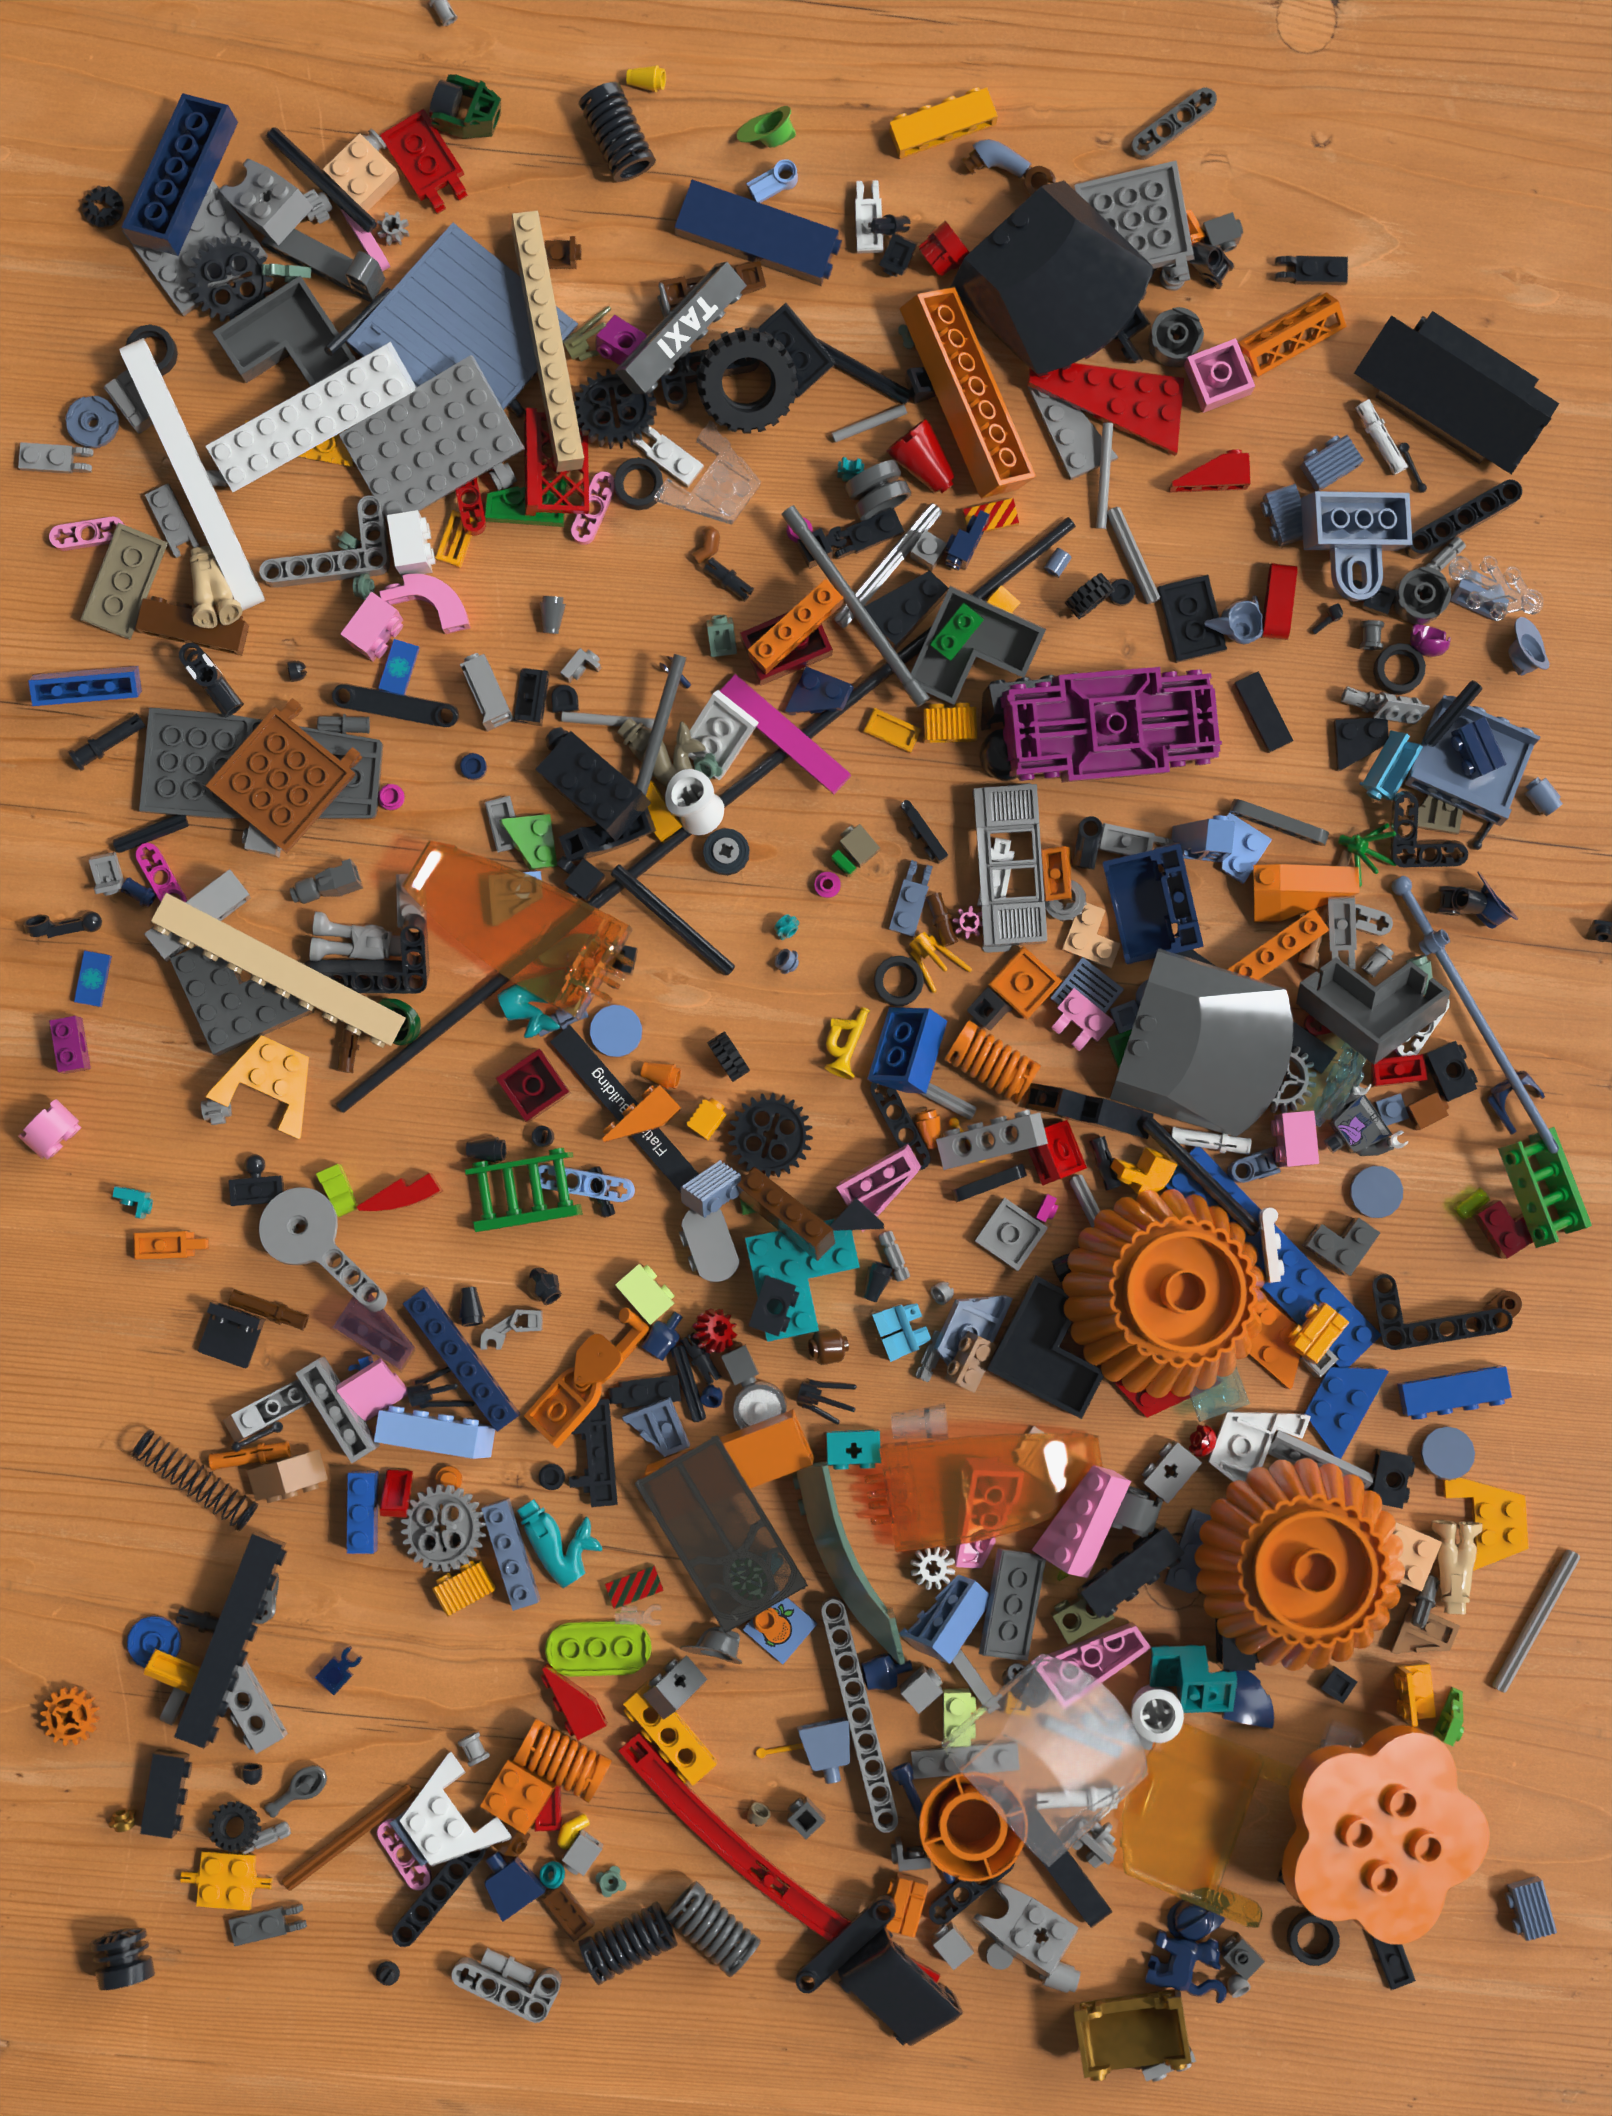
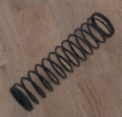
M149 1429L134 1447L131 1457L133 1459L136 1458V1461L146 1457L145 1467H149L155 1462L153 1473L159 1472L164 1467L161 1476L162 1479H165L172 1474L170 1485L177 1483L181 1479L178 1487L179 1491L184 1490L190 1485L187 1497L192 1496L198 1491L195 1499L196 1503L202 1501L207 1496L204 1509L209 1508L215 1503L213 1514H217L224 1508L221 1520H226L233 1513L230 1526L237 1524L235 1530L237 1532L241 1531L256 1511L258 1503L253 1501L244 1513L232 1523L240 1506L247 1497V1495H244L232 1511L224 1517L228 1506L238 1492V1489H236L229 1499L215 1512L220 1499L230 1484L227 1483L218 1496L207 1505L211 1494L221 1480V1477H219L206 1494L198 1500L203 1487L213 1473L210 1471L203 1482L189 1494L204 1465L201 1466L184 1487L181 1488V1485L195 1463V1459L172 1482L187 1453L184 1454L182 1459L166 1476H164V1473L179 1448H176L166 1462L155 1471L161 1456L170 1445V1442L147 1464L152 1451L162 1438V1436H159L152 1447L138 1459L154 1435V1431Z

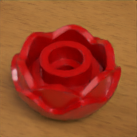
M1206 1424L1205 1426L1198 1425L1197 1430L1190 1436L1191 1445L1189 1446V1451L1194 1453L1196 1457L1206 1456L1215 1448L1217 1438L1210 1426Z

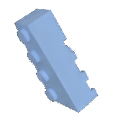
M389 1406L388 1410H379L374 1442L472 1459L488 1458L492 1455L495 1429L492 1425L481 1424L479 1420L463 1418V1421L454 1420V1416L438 1414V1417L429 1416L428 1411L413 1410V1413L404 1412V1407Z

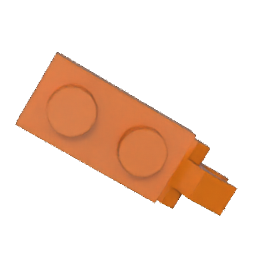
M194 1232L133 1233L134 1260L189 1258V1256H195V1249H209V1238L194 1239Z

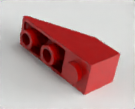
M548 1663L543 1666L542 1670L544 1673L540 1674L542 1681L547 1689L552 1688L555 1697L552 1698L554 1705L559 1713L564 1712L567 1718L564 1724L570 1736L575 1735L578 1741L607 1726L608 1721L595 1697L566 1676L558 1673Z

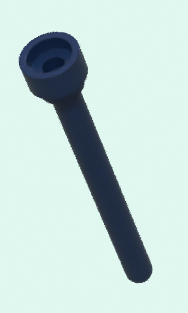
M905 1762L894 1767L890 1772L894 1781H898L899 1785L903 1786L918 1821H920L923 1804L912 1782L914 1771L910 1762ZM941 1871L947 1884L955 1882L954 1876Z

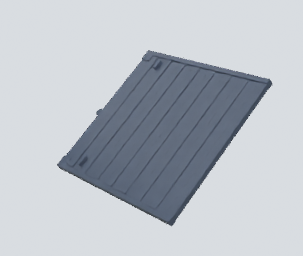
M452 223L347 340V344L362 357L391 342L416 388L466 357L473 355L503 410L538 372L520 276L455 223ZM556 306L563 342L575 330L578 323Z

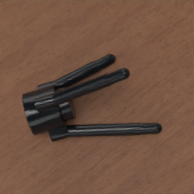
M449 1366L425 1378L415 1380V1385L407 1387L408 1398L412 1407L420 1405L421 1409L427 1407H472L475 1403L473 1401H429L433 1399V1394L458 1387L456 1383L431 1388L430 1384H426L452 1371Z
M811 1379L809 1383L802 1382L797 1402L802 1403L803 1408L812 1410L835 1424L840 1423L839 1419L815 1405L822 1402L843 1410L855 1412V1407L821 1396L822 1390L817 1389L855 1390L857 1388L855 1384L818 1382Z

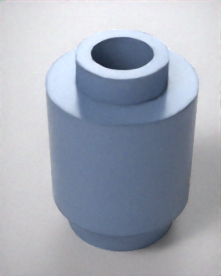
M1537 777L1526 785L1528 791L1525 795L1538 812H1543L1546 817L1563 804L1560 800L1561 796L1547 778L1540 780Z

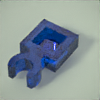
M351 1646L342 1652L341 1661L333 1657L314 1677L333 1695L354 1675L348 1669L357 1666L362 1661L363 1657L361 1655L355 1661L349 1660L348 1653L352 1650Z

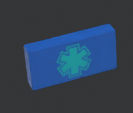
M397 639L393 640L378 687L379 690L405 695L418 656L419 646Z
M84 951L74 1002L102 1007L112 956Z

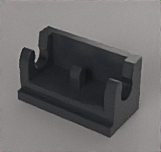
M522 668L513 719L514 723L542 726L550 676L548 671Z

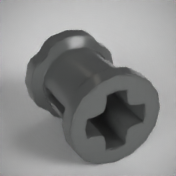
M1377 620L1361 621L1363 641L1360 643L1359 648L1370 651L1382 650L1381 629L1384 627V622Z

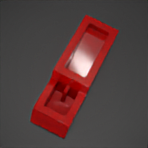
M428 1173L411 1185H408L404 1178H400L356 1207L359 1211L396 1210L428 1200L443 1192L432 1173Z

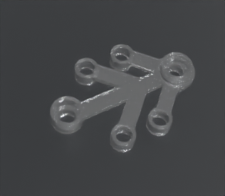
M1456 556L1449 565V575L1453 579L1461 580L1466 578L1489 589L1482 592L1472 591L1466 599L1468 607L1478 609L1483 602L1506 597L1513 600L1505 604L1496 602L1492 606L1490 615L1495 620H1502L1507 613L1521 610L1528 614H1537L1543 608V596L1540 592L1527 588L1521 577L1520 570L1516 567H1508L1505 573L1502 574L1497 566V560L1492 556H1485L1479 565L1480 569L1484 573L1490 574L1492 579L1471 570L1472 564L1470 560L1463 556ZM1509 584H1514L1516 590L1510 588Z

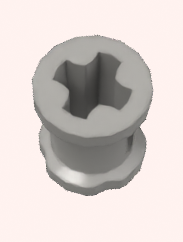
M479 1731L457 1742L458 1746H462L469 1760L467 1762L469 1767L490 1756L482 1746L479 1739Z

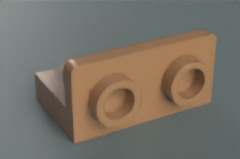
M968 1331L959 1343V1350L954 1360L947 1367L945 1379L975 1393L998 1345Z

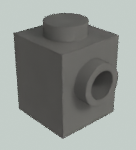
M1233 212L1206 221L1202 225V229L1206 234L1204 242L1220 247L1224 253L1235 249L1243 234L1242 224L1239 219H1235Z
M746 1344L721 1356L734 1385L740 1383L742 1387H745L756 1381L755 1376L759 1372Z
M807 1796L803 1800L800 1798L796 1799L788 1808L790 1812L787 1814V1820L805 1840L825 1822V1815Z
M1239 1933L1235 1937H1228L1221 1946L1223 1949L1220 1953L1223 1958L1246 1981L1265 1962L1262 1956Z

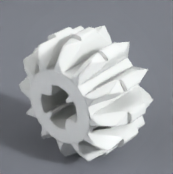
M938 1544L934 1546V1552H930L929 1545H925L924 1549L927 1554L923 1555L921 1551L917 1550L915 1554L920 1558V1561L913 1559L910 1562L911 1565L919 1567L913 1569L911 1575L921 1574L916 1583L920 1585L926 1579V1589L930 1590L932 1582H935L937 1589H941L939 1580L942 1579L945 1583H950V1579L945 1574L953 1575L955 1570L946 1566L954 1564L955 1561L953 1558L944 1560L948 1556L949 1551L945 1549L939 1555L940 1546ZM932 1560L936 1561L937 1566L940 1567L938 1571L934 1570L935 1573H929V1569L926 1567V1564H931L930 1561Z

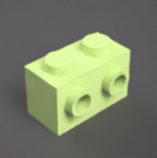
M638 1264L615 1286L651 1325L675 1304L672 1300L675 1295L665 1284L662 1287L659 1286L654 1280L657 1277L656 1273L648 1265L643 1267L641 1264Z
M969 1688L943 1689L944 1747H971V1740H976V1723H971V1713H976V1697L971 1696Z

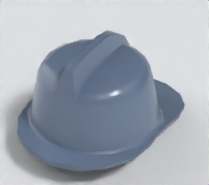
M1523 617L1516 619L1515 633L1517 638L1508 650L1516 673L1522 676L1538 668L1548 669L1550 664L1539 631L1528 619Z

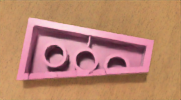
M1093 1465L1032 1551L1067 1574L1087 1578L1131 1481L1113 1470Z

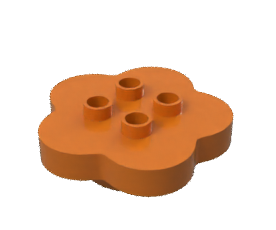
M1408 1725L1388 1727L1376 1733L1360 1748L1344 1745H1331L1320 1748L1308 1755L1300 1763L1291 1780L1289 1802L1296 1822V1830L1286 1846L1282 1861V1875L1288 1892L1295 1901L1317 1917L1329 1921L1352 1919L1369 1934L1385 1943L1405 1944L1415 1941L1426 1934L1441 1914L1447 1891L1469 1878L1479 1868L1487 1853L1489 1845L1487 1819L1481 1808L1472 1799L1458 1790L1457 1772L1452 1755L1442 1742L1416 1727Z

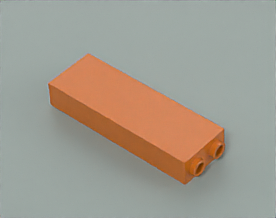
M794 1409L719 1437L750 1489L813 1465L814 1456ZM716 1443L682 1462L708 1505L744 1491ZM695 1447L647 1465L643 1478ZM677 1465L645 1483L647 1490H652L655 1497L653 1501L660 1513H662L665 1521L702 1507Z

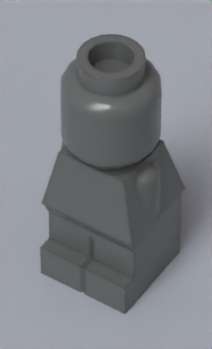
M351 859L342 861L341 866L329 867L315 875V879L309 877L297 881L294 887L290 888V893L295 903L301 902L306 904L318 900L320 894L324 897L342 896L363 889L357 866Z

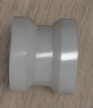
M1176 264L1163 266L1160 274L1161 285L1170 291L1180 289L1185 281L1180 282Z

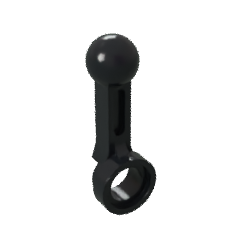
M93 911L87 912L79 918L52 922L48 915H37L27 919L23 925L26 933L31 937H40L47 934L49 939L84 930L96 932L102 926V918Z

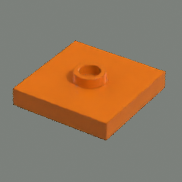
M1023 946L988 986L1027 1020L1058 987L1062 980Z

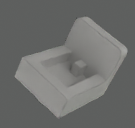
M116 852L90 857L89 864L96 883L94 888L95 894L103 893V895L107 896L117 893L124 883V878Z

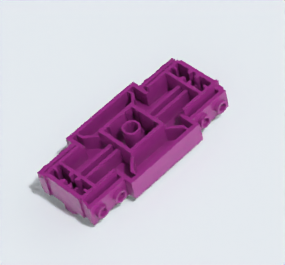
M1160 667L1057 675L1052 677V686L1051 682L1035 683V688H1026V684L1010 685V690L1002 692V697L1000 698L1005 720L1003 729L1004 742L1007 745L1008 761L1011 762L1010 777L1018 776L1019 781L1035 779L1034 775L1044 774V779L1060 777L1061 772V782L1066 783L1164 774L1170 772V768L1186 766L1185 761H1195V765L1211 764L1210 759L1219 757L1220 745H1222V741L1219 738L1215 688H1213V684L1210 685L1211 673L1202 674V669L1189 670L1186 671V675L1177 676V671L1161 673Z

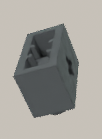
M687 1655L679 1661L676 1658L671 1660L663 1668L666 1673L663 1676L660 1673L648 1683L650 1688L643 1694L663 1720L677 1711L708 1680Z

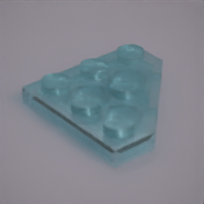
M1346 1042L1342 1047L1344 1051L1338 1060V1064L1334 1063L1325 1081L1327 1085L1323 1090L1322 1097L1318 1096L1313 1106L1315 1124L1318 1127H1321L1326 1119L1330 1120L1334 1116L1337 1106L1340 1103L1344 1104L1350 1090L1354 1086L1358 1087L1364 1077L1362 1067L1366 1062V1058Z

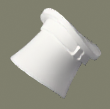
M694 769L679 771L672 777L666 789L665 802L668 810L673 815L679 817L684 830L693 835H704L717 828L724 815V804L721 798L714 794V788L709 778L702 772Z
M1149 1684L1139 1689L1134 1695L1131 1705L1132 1721L1142 1737L1151 1742L1164 1743L1173 1739L1179 1733L1184 1715L1182 1705L1173 1691L1166 1686L1150 1687Z

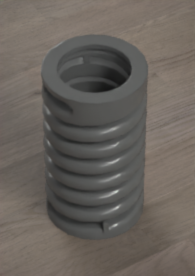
M694 1881L677 1898L664 1918L673 1924L676 1929H679L696 1912L681 1931L683 1936H688L705 1917L703 1922L691 1934L689 1941L696 1943L700 1939L697 1943L699 1950H703L709 1944L704 1951V1955L711 1957L715 1953L712 1957L714 1964L720 1963L731 1948L735 1946L734 1950L719 1965V1969L728 1977H731L752 1956L759 1946L761 1939L751 1934L750 1929L743 1928L741 1921H736V1917L733 1914H728L726 1907H721L718 1900H713L711 1893H706L705 1888L699 1882ZM682 1909L684 1912L677 1919L675 1915ZM721 1930L718 1936L712 1941L715 1935Z

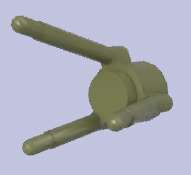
M607 306L577 332L568 336V339L563 341L573 360L579 357L582 362L587 358L600 355L596 350L585 351L590 348L586 339L606 327V323L602 322L588 332L586 331L611 311L610 306Z

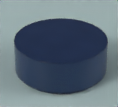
M471 753L462 759L460 769L467 779L479 780L487 772V763L481 755Z

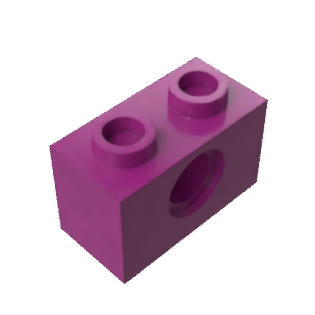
M614 314L606 324V327L596 335V351L603 358L610 359L620 366L648 335Z
M71 1016L49 1020L58 1072L68 1074L90 1070L91 1066L83 1018Z

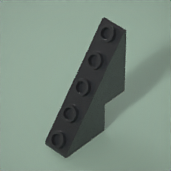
M1035 1083L1030 1085L1025 1109L1148 1139L1149 1134L1142 1128V1125L1148 1118L1154 1116L1152 1113L1104 1098L1087 1096L1064 1088Z

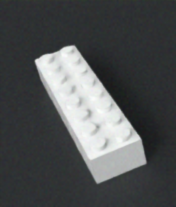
M389 342L206 445V448L232 492H235L416 390V386L392 343Z

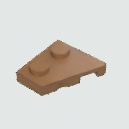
M1409 1604L1390 1652L1400 1654L1405 1652L1450 1651L1460 1626L1432 1613L1429 1614L1427 1623L1423 1628L1413 1626L1411 1619L1415 1606Z

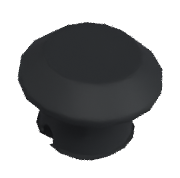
M391 1961L381 1963L376 1970L377 1980L385 1986L395 1984L400 1976L398 1966Z

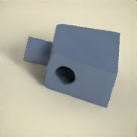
M847 1717L797 1726L812 1770H823L826 1784L841 1781L839 1766L850 1764L849 1721Z

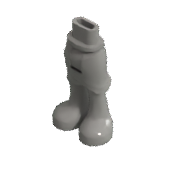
M315 912L313 935L352 938V943L335 942L313 937L310 945V961H320L325 955L333 954L349 955V958L368 960L389 959L390 956L401 957L400 936L392 935V932L384 930L383 927L376 925L349 926L329 921L325 913Z

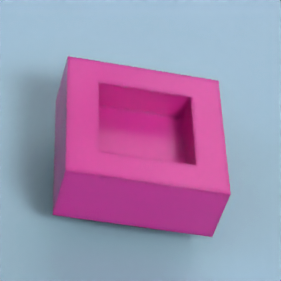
M1046 1194L1034 1218L1042 1222H1046L1047 1218L1052 1220L1058 1209V1205L1055 1204L1057 1198Z

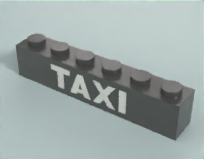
M728 262L715 264L615 370L616 374L634 395L652 392L658 385L656 381L674 369L675 365L673 363L691 351L690 345L708 333L707 327L724 316V309L741 298L742 294L740 292L747 285Z

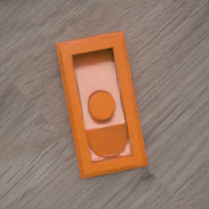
M1062 846L1041 849L1045 901L1072 898L1070 848Z

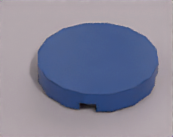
M149 1616L141 1619L132 1627L127 1638V1649L133 1661L137 1665L146 1668L155 1649L177 1657L181 1649V1636L178 1628L171 1620L163 1616Z

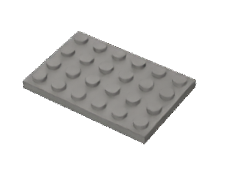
M473 355L466 357L418 386L409 395L339 434L373 496L380 501L386 519L387 515L423 510L525 449Z

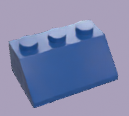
M889 1007L867 1080L905 1093L926 1094L948 1021L930 1008Z

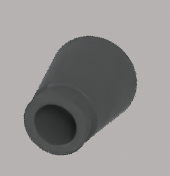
M543 596V600L540 602L543 633L559 634L566 604H563L564 597Z

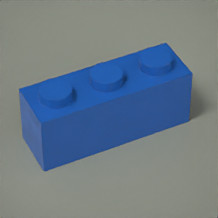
M351 1471L348 1473L347 1554H374L378 1551L379 1471Z

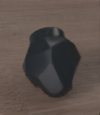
M534 1268L531 1270L526 1287L530 1295L542 1301L544 1305H550L557 1301L562 1295L559 1290L558 1275L547 1272L544 1268Z

